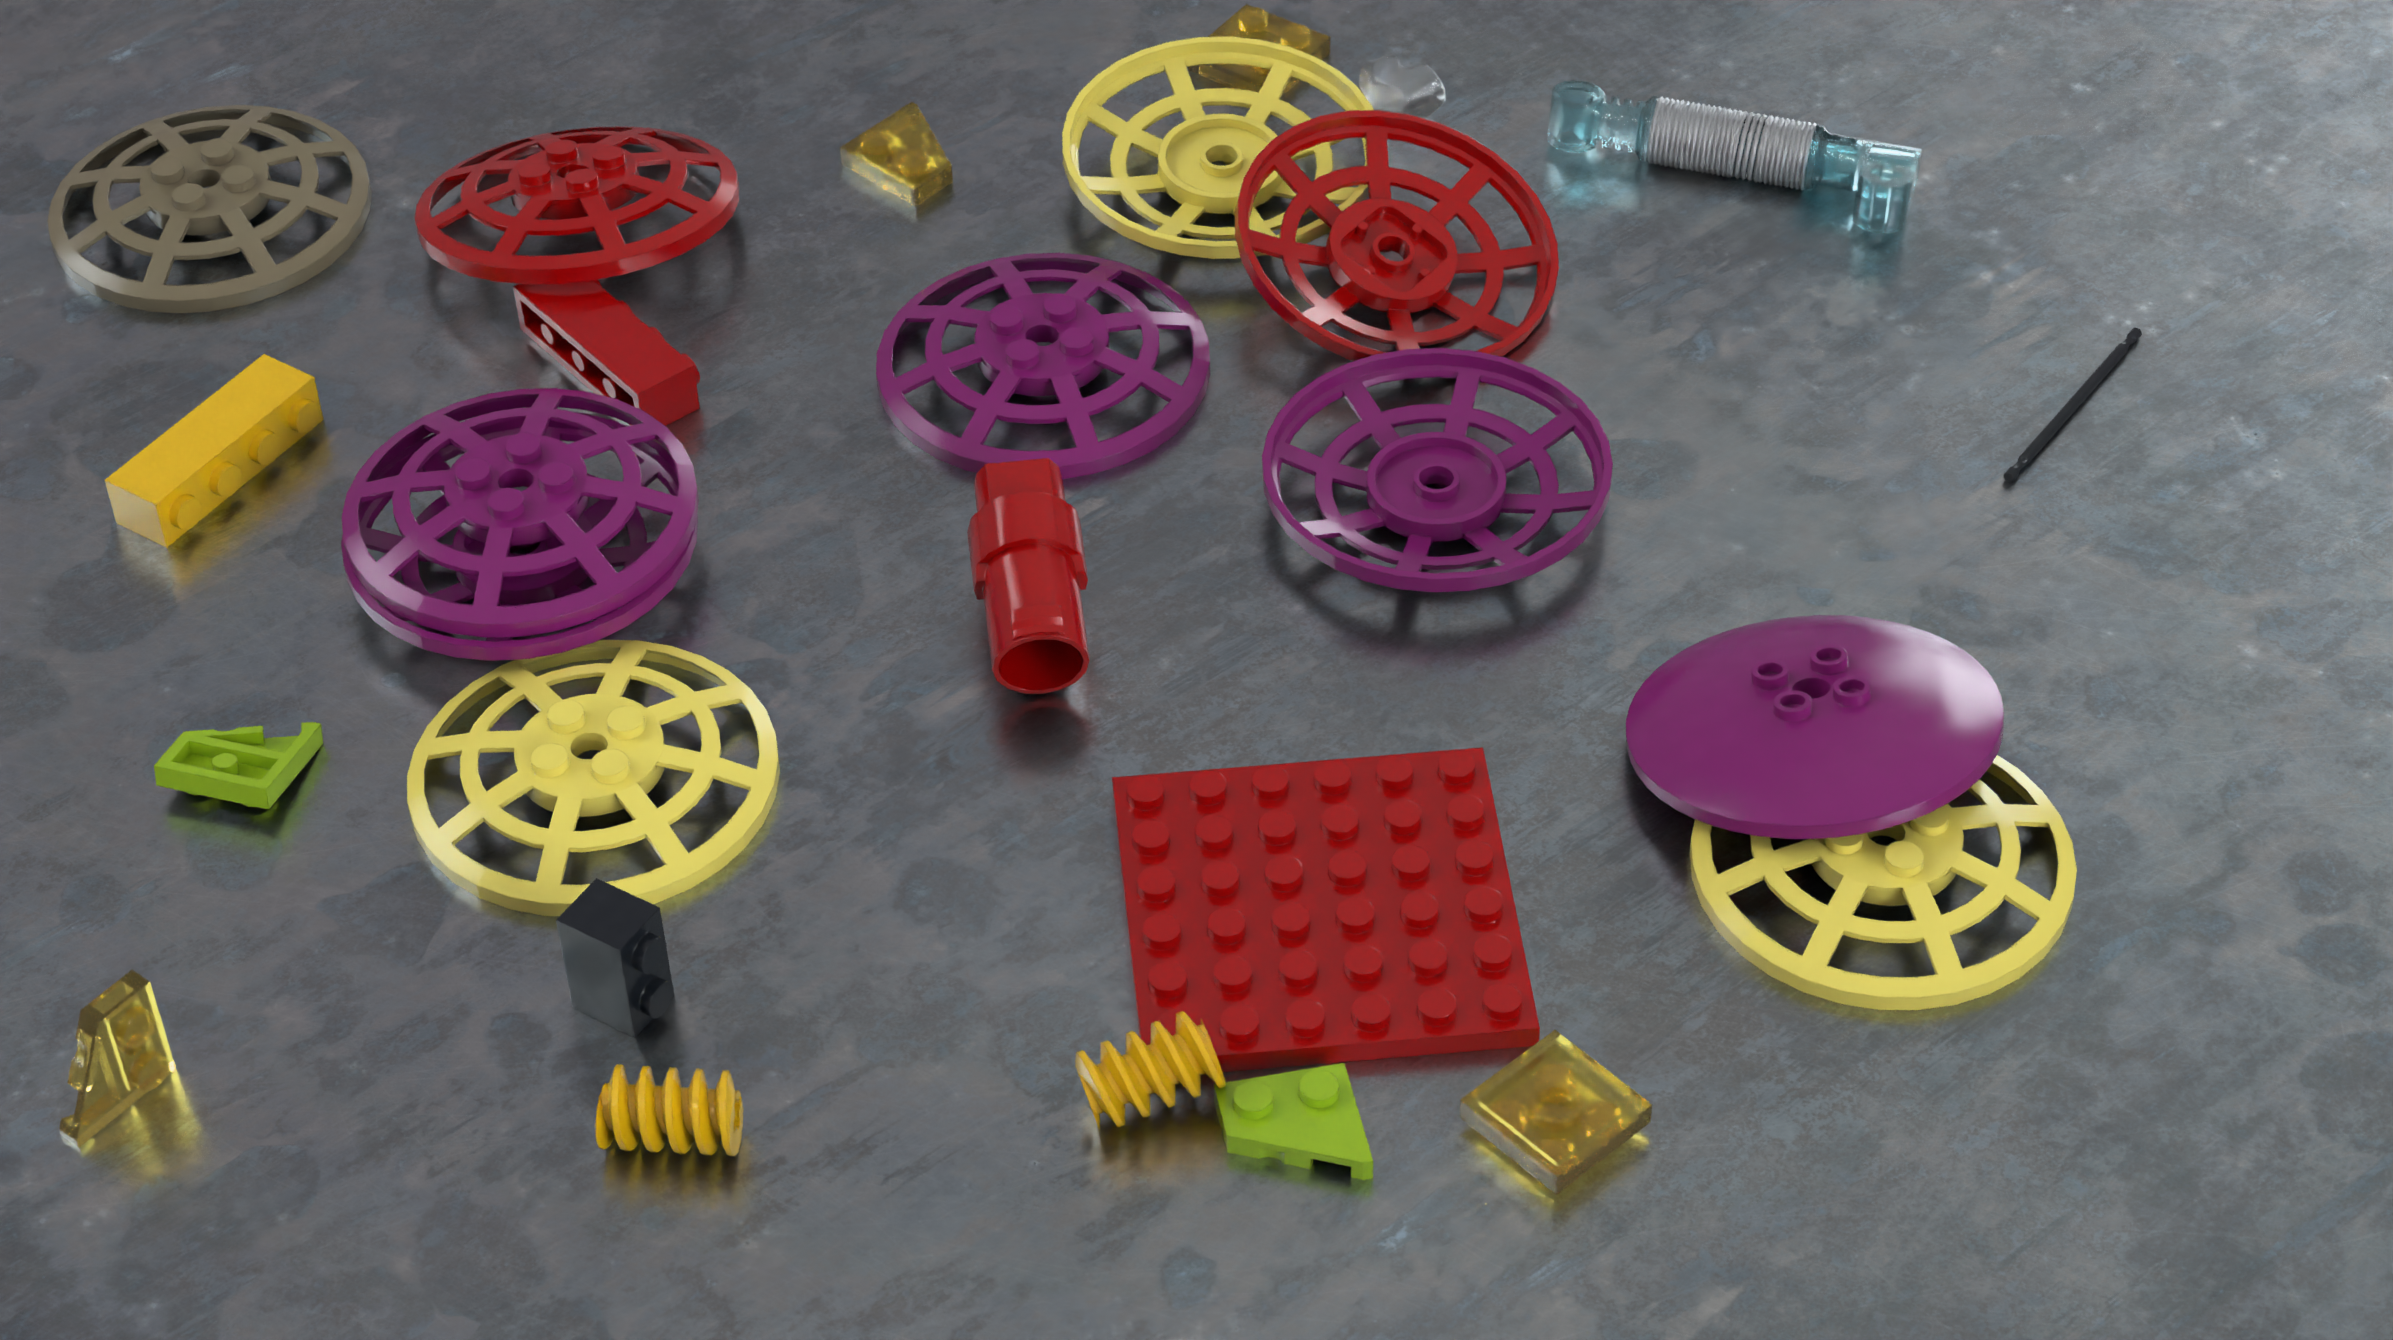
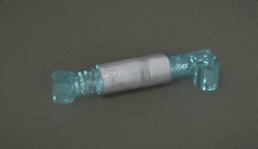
M1563 81L1556 84L1552 89L1547 140L1559 150L1575 153L1588 152L1598 147L1600 141H1602V146L1606 149H1611L1612 144L1615 143L1617 151H1624L1627 145L1629 153H1635L1640 161L1649 162V164L1654 163L1660 166L1664 164L1665 167L1669 165L1671 168L1674 166L1676 169L1680 167L1681 170L1685 168V170L1690 169L1691 171H1701V173L1706 172L1707 174L1711 172L1712 175L1716 173L1717 176L1721 174L1723 177L1727 176L1728 178L1735 176L1738 179L1741 177L1742 180H1745L1747 177L1749 182L1753 179L1755 183L1757 181L1759 183L1764 182V184L1769 183L1770 185L1774 183L1775 186L1778 184L1780 187L1783 185L1786 188L1790 186L1791 189L1795 187L1796 190L1800 188L1801 190L1812 191L1818 186L1852 191L1856 192L1852 219L1861 229L1876 234H1891L1902 230L1906 225L1916 190L1922 149L1832 134L1827 131L1824 125H1816L1815 122L1813 124L1810 122L1805 123V121L1800 122L1799 120L1795 122L1794 119L1790 121L1789 118L1785 120L1783 117L1779 119L1778 116L1774 118L1773 115L1767 117L1765 114L1761 116L1759 113L1754 115L1753 112L1749 114L1747 111L1742 112L1739 110L1737 112L1736 109L1732 111L1731 108L1728 110L1725 107L1721 109L1720 106L1716 108L1715 105L1711 107L1710 105H1700V103L1695 104L1694 102L1690 104L1689 101L1685 103L1684 100L1681 102L1673 98L1669 100L1668 97L1664 99L1663 97L1652 96L1646 101L1638 100L1636 107L1633 106V100L1625 98L1623 104H1620V97L1612 96L1610 102H1607V95L1604 94L1603 90L1597 85L1586 81Z

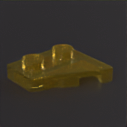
M910 102L840 147L841 164L915 207L953 182L952 165L918 105Z
M133 970L129 971L80 1010L76 1032L78 1047L75 1056L71 1060L67 1084L78 1091L75 1113L61 1118L59 1126L61 1136L78 1148L147 1092L157 1088L169 1074L176 1070L151 983Z

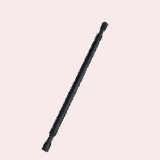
M2133 328L2127 334L2125 341L2120 343L2019 456L2018 462L2004 473L2003 477L2007 482L2014 481L2022 467L2029 464L2126 354L2128 347L2141 337L2142 332L2139 328Z

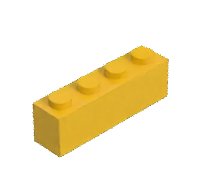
M266 354L260 356L105 479L116 523L166 548L324 420L314 376Z

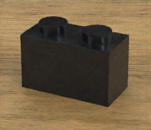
M596 878L556 919L572 1007L636 1038L653 1018L660 1017L667 1010L674 996L660 907Z

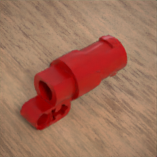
M1049 458L988 463L976 474L974 490L977 513L970 519L967 534L974 592L977 600L984 599L992 671L996 681L1004 687L1023 694H1044L1062 690L1076 683L1086 673L1090 661L1080 590L1086 589L1088 582L1080 519L1076 509L1065 501L1063 478L1059 466Z

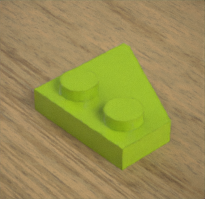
M316 722L301 723V733L298 736L264 738L263 726L238 727L230 731H217L214 729L183 731L154 764L156 786L184 791L191 795H203L236 802L247 807H259L269 810L324 744L322 725Z
M1345 1063L1226 1082V1086L1220 1089L1214 1084V1103L1227 1153L1257 1159L1272 1157L1286 1165L1311 1169L1313 1159L1350 1166L1351 1178L1361 1180L1373 1178V1158Z

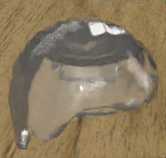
M1387 54L1364 62L1360 71L1358 88L1370 102L1373 110L1410 114L1427 119L1446 102L1445 87L1435 71L1427 64L1404 67L1399 64L1397 56Z

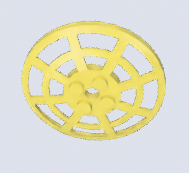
M1197 37L1171 41L1140 50L1115 62L1096 75L1079 92L1067 112L1062 131L1063 167L1069 185L1082 205L1100 222L1122 236L1150 248L1181 256L1209 259L1241 258L1236 241H1207L1182 238L1180 236L1184 234L1209 239H1236L1235 227L1195 225L1194 222L1203 212L1214 214L1233 213L1235 216L1240 189L1247 171L1255 157L1277 137L1276 133L1265 125L1271 115L1283 120L1292 127L1311 119L1303 111L1280 100L1290 78L1294 77L1327 94L1345 111L1373 110V107L1358 86L1339 70L1315 56L1289 46L1240 37ZM1201 64H1236L1268 69L1270 72L1259 93L1232 88L1195 90L1187 67ZM1164 71L1174 94L1148 105L1135 114L1128 122L1101 107L1108 99L1125 87ZM1229 105L1250 109L1245 117L1234 114L1205 115L1202 106ZM1181 111L1185 120L1172 128L1163 139L1145 132L1148 127L1158 120ZM1089 122L1116 137L1110 155L1112 177L1081 176L1078 150L1083 132ZM1361 138V139H1362V142H1363V145H1364L1365 166H1366V145H1365V138ZM1344 139L1318 144L1298 152L1291 158L1295 161L1314 154L1317 166L1315 179L1333 171V158L1330 146ZM1132 146L1158 158V174L1128 177L1126 162ZM1216 161H1223L1226 165L1219 166L1214 165L1212 163ZM1274 170L1264 181L1254 199L1249 227L1251 230L1279 238V234L1275 235L1273 231L1281 228L1284 213L1264 221L1256 210V207L1264 204L1273 196L1293 199L1296 196ZM1368 184L1359 185L1358 187H1344L1325 196L1334 204H1340L1338 208L1343 211L1349 206L1368 198ZM1166 191L1169 196L1182 205L1169 217L1151 207L1138 194ZM1094 194L1121 195L1123 200L1136 213L1160 227L1154 231L1130 221L1107 207ZM1319 218L1301 228H1297L1296 242L1307 244L1329 233L1331 228ZM1254 251L1256 256L1267 255Z
M598 640L563 653L513 660L503 664L473 681L449 700L427 725L413 751L407 773V804L417 840L430 861L453 883L480 899L510 910L559 917L590 885L562 884L569 852L583 853L609 850L647 838L664 865L643 874L606 883L651 904H656L693 888L720 871L747 847L763 826L776 798L780 775L777 738L767 710L753 691L722 666L701 655L674 646L639 640ZM613 659L612 663L576 665L547 672L540 676L533 674L540 670L572 662ZM641 660L672 665L699 674L716 683L719 687L694 692L686 684L667 674L638 665ZM603 677L596 694L578 695L562 699L550 688L552 685L575 679ZM630 679L656 686L675 698L644 707L640 703L622 696ZM506 684L513 688L483 712L473 724L469 733L442 737L454 721L480 699ZM523 699H526L539 711L524 725L522 730L490 731L504 713ZM737 703L745 705L757 731L759 748L757 769L720 757V732L710 709ZM692 714L701 733V751L665 745L661 725ZM586 751H600L592 759L577 757ZM514 752L517 772L486 791L479 775L480 753ZM461 755L460 780L469 804L439 828L431 816L424 793L425 765L427 760ZM665 768L692 773L681 790L657 808L647 796L660 780ZM713 779L749 790L744 802L728 823L704 844L688 853L670 825L677 822L696 806L710 788ZM526 794L537 805L553 812L549 828H543L519 820L502 808ZM625 809L633 819L630 822L605 829L575 831L579 817L600 816ZM485 822L491 829L510 840L533 848L543 849L536 882L514 878L489 869L463 854L455 844L481 823Z
M1998 755L1987 772L2008 784L2030 805L2003 804L1998 795L1979 779L1968 791L1983 805L1952 808L1949 804H1946L1924 816L1882 830L1836 838L1807 839L1773 850L1771 845V837L1750 835L1753 859L1720 874L1717 873L1712 857V825L1695 819L1690 844L1692 881L1700 904L1718 933L1742 957L1769 976L1801 992L1839 1004L1876 1010H1924L1957 1005L1989 995L2021 978L2044 959L2061 936L2072 909L2077 867L2073 843L2059 812L2034 782L2017 767ZM2016 826L2047 827L2053 837L2058 857L2056 887L2050 901L2016 879L2021 854L2019 834ZM1986 827L1997 828L2001 844L1998 868L1962 851L1964 841L1963 830ZM1889 836L1897 841L1889 846L1875 843L1870 838ZM1811 864L1821 879L1836 890L1829 904L1826 905L1803 891L1786 874V871ZM1956 874L1985 888L1968 903L1945 914H1941L1933 897L1945 889L1952 882ZM1764 880L1769 889L1787 907L1817 925L1803 955L1782 946L1759 930L1735 906L1730 895ZM2004 899L2037 920L2033 928L2009 949L1982 963L1962 969L1950 935L1962 932L1981 922L1996 910ZM1860 902L1883 906L1908 905L1914 920L1881 921L1855 916L1854 913ZM1843 935L1854 939L1879 943L1924 942L1935 975L1880 977L1848 972L1828 966Z

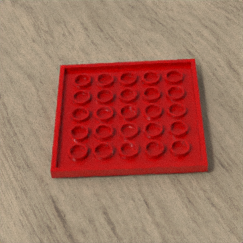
M1483 747L1112 777L1139 1037L1146 1045L1151 1044V1023L1159 1021L1171 1035H1175L1176 1013L1183 1011L1197 1026L1201 1025L1202 1019L1222 1072L1539 1046L1540 1026Z

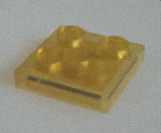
M1248 4L1244 5L1208 36L1264 40L1292 47L1315 56L1322 61L1330 54V36ZM1236 64L1188 66V71L1233 89L1250 90L1258 93L1270 70L1260 67ZM1291 77L1281 96L1300 80Z
M1554 1030L1460 1099L1459 1117L1553 1193L1558 1194L1651 1122L1652 1104L1562 1034Z

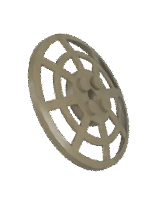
M214 106L177 112L144 122L119 133L96 147L80 160L61 181L51 200L47 221L53 252L60 266L77 285L95 296L124 307L150 312H210L244 306L277 296L305 283L328 268L350 248L361 233L370 213L372 191L365 161L356 146L340 131L326 123L295 111L268 106ZM268 124L294 128L317 136L324 140V142L303 143L287 131ZM226 130L220 138L191 144L182 137L186 134L202 131ZM252 132L272 138L284 146L257 152L255 149L241 143ZM160 144L167 151V153L158 157L149 166H126L135 157L155 145ZM120 154L107 168L98 169L105 162ZM344 155L347 157L352 173L351 193L346 204L317 194L319 172L315 158ZM299 161L302 170L299 187L271 181L269 166ZM113 183H140L141 196L113 211L110 208L109 197ZM95 186L92 201L97 221L69 239L64 229L62 214L72 194L78 188ZM270 199L288 203L275 216L261 225L253 228L249 221L266 207ZM306 210L336 220L332 227L313 244L278 264L274 263L263 244L287 230L303 216ZM146 213L147 217L156 226L164 230L159 240L135 233L124 226V224ZM227 230L231 234L230 237L217 240L182 243L185 235H209ZM108 235L114 242L124 248L152 258L142 282L105 271L87 260L81 253ZM242 251L254 271L252 274L213 283L166 284L174 260L210 259Z

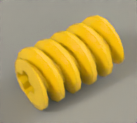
M1183 1011L1176 1013L1175 1035H1171L1161 1022L1155 1021L1151 1023V1044L1146 1045L1135 1031L1127 1032L1125 1054L1123 1055L1118 1052L1110 1041L1101 1042L1100 1063L1097 1065L1085 1051L1075 1052V1067L1099 1130L1100 1114L1104 1112L1118 1127L1124 1126L1125 1104L1131 1103L1143 1118L1150 1116V1094L1156 1093L1168 1108L1175 1106L1176 1084L1179 1083L1184 1086L1193 1098L1199 1097L1201 1095L1202 1074L1206 1073L1219 1089L1226 1086L1221 1066L1202 1019L1201 1025L1197 1026Z
M616 1064L609 1083H605L602 1087L598 1099L595 1122L596 1142L598 1148L602 1150L611 1145L614 1137L619 1148L624 1151L634 1150L642 1138L646 1150L655 1153L660 1152L664 1148L667 1140H669L673 1152L677 1154H686L691 1149L694 1140L699 1152L708 1156H712L717 1151L721 1141L726 1154L731 1157L737 1155L741 1145L743 1101L740 1091L735 1090L730 1070H723L716 1088L708 1089L703 1069H696L689 1087H682L677 1068L669 1067L662 1086H655L650 1066H642L636 1084H628L624 1065Z

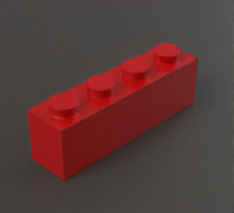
M598 280L564 284H517L513 286L520 329L593 393L618 399L643 410L665 426L700 409L697 390L700 375L694 361L687 354H680L665 341L658 329L653 326L648 327L633 314L626 302L616 300L603 289Z

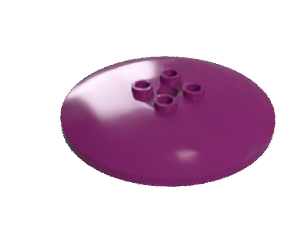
M1812 615L1773 619L1741 626L1706 638L1671 657L1644 681L1630 704L1626 719V741L1630 762L1645 786L1659 799L1675 810L1715 827L1749 835L1782 839H1819L1858 835L1893 827L1931 813L1966 792L1983 776L1999 752L2004 732V710L1998 687L1989 672L1966 651L1946 639L1909 625L1881 619L1844 615Z

